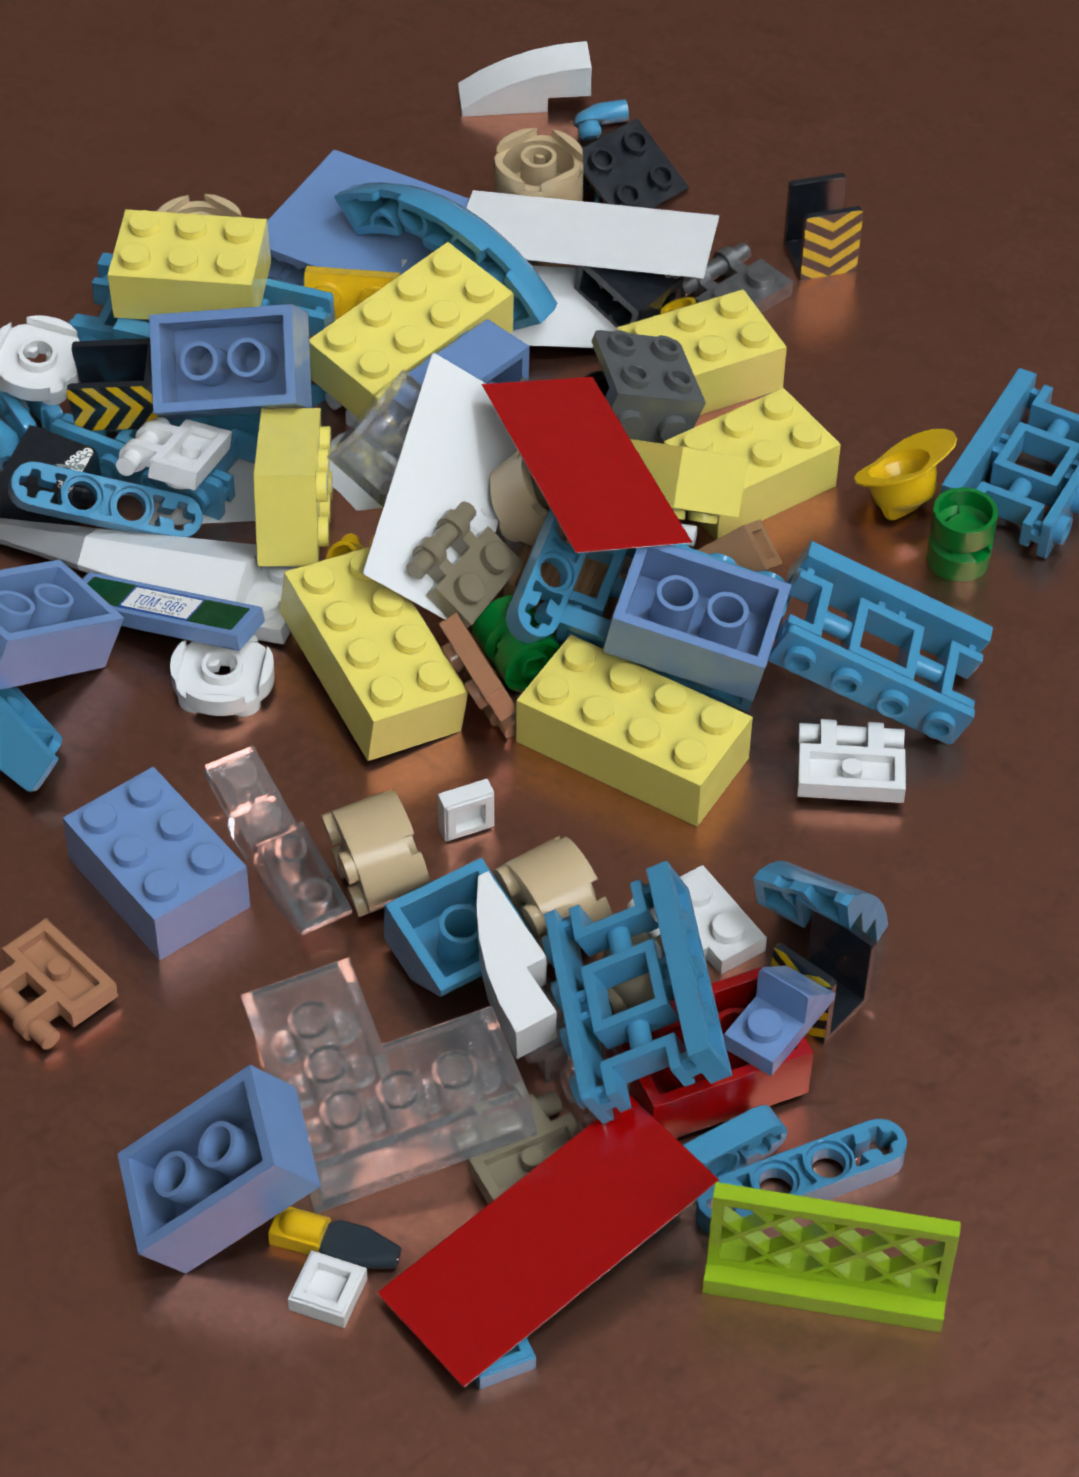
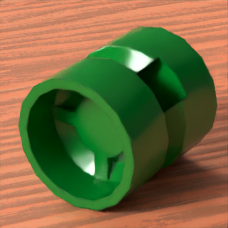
M967 487L951 488L941 493L935 500L926 560L936 575L950 581L966 582L983 576L989 569L998 508L995 501L988 494Z
M506 595L491 602L473 624V636L488 658L493 661L492 664L507 686L514 691L522 692L525 691L561 646L552 634L536 643L526 644L518 641L507 627L506 615L513 595ZM532 607L526 612L531 616L530 625L536 627L539 623L534 619L536 611Z

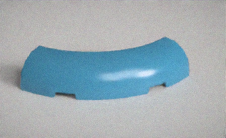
M386 182L354 185L334 196L357 236L364 234L399 236L406 232L422 238L423 246L433 252L447 242L452 244L514 293L513 330L541 324L555 310L558 304L534 268L504 236L482 218L447 197L416 186Z

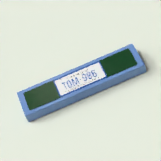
M89 572L82 579L124 617L121 625L123 627L240 651L265 622L263 609L260 606Z

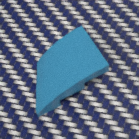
M787 861L770 863L761 868L753 878L757 903L805 928L813 916V910L848 929L852 925L856 926L874 938L876 942H878L888 927L887 913L878 897Z

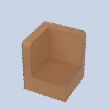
M761 519L745 524L698 549V551L706 554H724L732 558L737 565L755 572L761 570L770 571L783 564Z

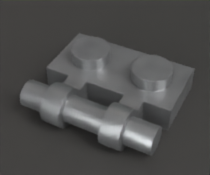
M741 242L734 247L725 246L715 252L713 259L707 263L704 279L684 277L680 298L693 293L697 296L695 298L696 303L744 289L759 311L763 313L792 295L793 281L763 259H759L749 266L744 264V261L751 258V251L747 244ZM721 275L727 278L719 284L713 281Z

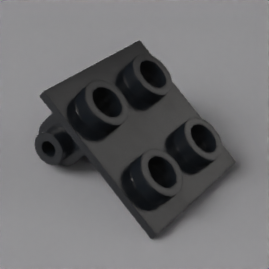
M638 118L582 148L584 163L583 189L585 191L594 189L605 204L654 209L689 188Z

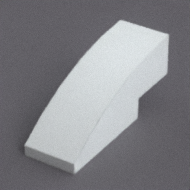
M587 41L557 44L530 50L503 59L458 83L462 117L548 112V98L591 96L592 67Z
M489 871L478 876L477 934L480 968L487 998L499 1029L516 1059H519L556 1039L557 1012L540 988L547 984V957Z

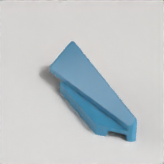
M17 686L1 689L0 770L29 792L36 791L41 787L58 762L59 757L55 756V753L59 749L63 737Z

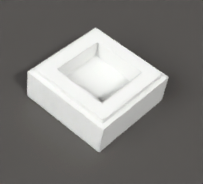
M488 779L437 794L438 829L444 841L457 839L494 826V790Z
M311 1250L288 1298L289 1310L345 1328L367 1281V1268Z

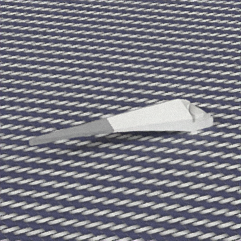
M0 518V544L52 561L61 560L67 566L86 573L93 572L260 606L263 609L265 622L255 632L260 641L284 644L291 632L280 614L283 576L285 571L302 566H258L257 545Z

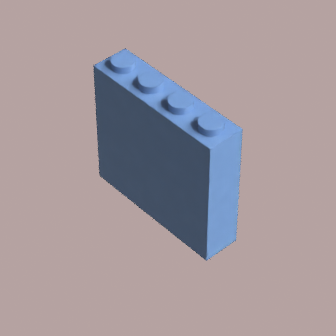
M333 150L268 219L271 254L268 278L304 286V272L307 266L399 272L401 275L433 252L423 246L422 238L406 232L399 236L388 234H364L357 236L334 197L340 191L351 186L374 182L411 185L440 194L467 208L469 198ZM401 259L407 260L403 267Z

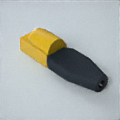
M288 1207L276 1215L268 1232L270 1245L309 1255L312 1250L367 1269H396L402 1252V1248L369 1227L344 1220L331 1222L330 1217L293 1207Z

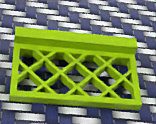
M715 1182L702 1293L941 1333L961 1222ZM729 1207L751 1210L754 1214L741 1217ZM793 1219L812 1220L814 1224L802 1227ZM772 1226L782 1235L769 1238L760 1230ZM853 1229H868L876 1233L862 1237ZM833 1236L842 1245L829 1248L821 1240ZM923 1238L941 1242L923 1247L914 1239ZM894 1246L903 1254L890 1258L882 1250Z

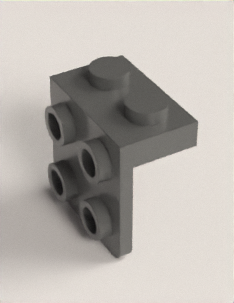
M621 330L595 331L591 342L610 387L605 398L630 439L664 444L665 440L694 428L706 402L682 345L677 340L663 335L657 337L639 335Z

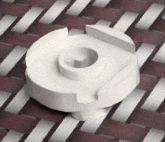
M43 315L26 317V324H20L13 328L11 322L0 329V391L7 392L23 400L42 401L47 405H57L64 402L67 398V385L70 383H80L71 351L72 343L80 341L77 331L61 319ZM38 354L46 355V361L41 363H34L27 359L36 358Z
M256 634L248 640L240 651L194 641L187 645L186 640H184L176 647L170 661L172 687L178 696L181 708L190 713L199 712L213 716L234 714L240 717L251 716L260 709V701L269 694L274 684L273 654L268 646L265 649L264 646L258 643ZM220 666L230 667L229 674H213L220 670Z

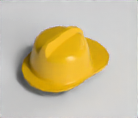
M930 429L916 433L903 439L874 463L858 471L854 480L857 485L869 488L875 503L881 508L887 520H897L916 510L934 496L937 488V464L955 448L957 437L954 431L948 429Z

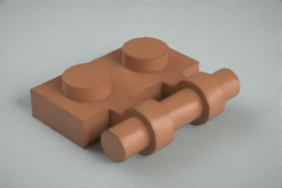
M458 614L451 615L439 623L449 640L448 643L441 646L458 673L464 670V685L480 710H484V714L491 725H498L506 738L516 736V705Z
M47 918L2 948L4 962L8 967L0 972V1010H3L14 1020V1029L25 1040H34L45 1050L53 1047L60 1038V1033L50 1024L51 1020L61 1015L70 1025L76 1027L118 997L116 982ZM27 985L40 995L31 1003H28L18 994Z

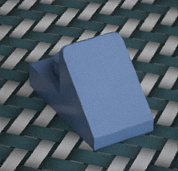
M789 966L762 967L758 973L756 997L724 1033L726 1050L772 1076L834 1001L835 993Z

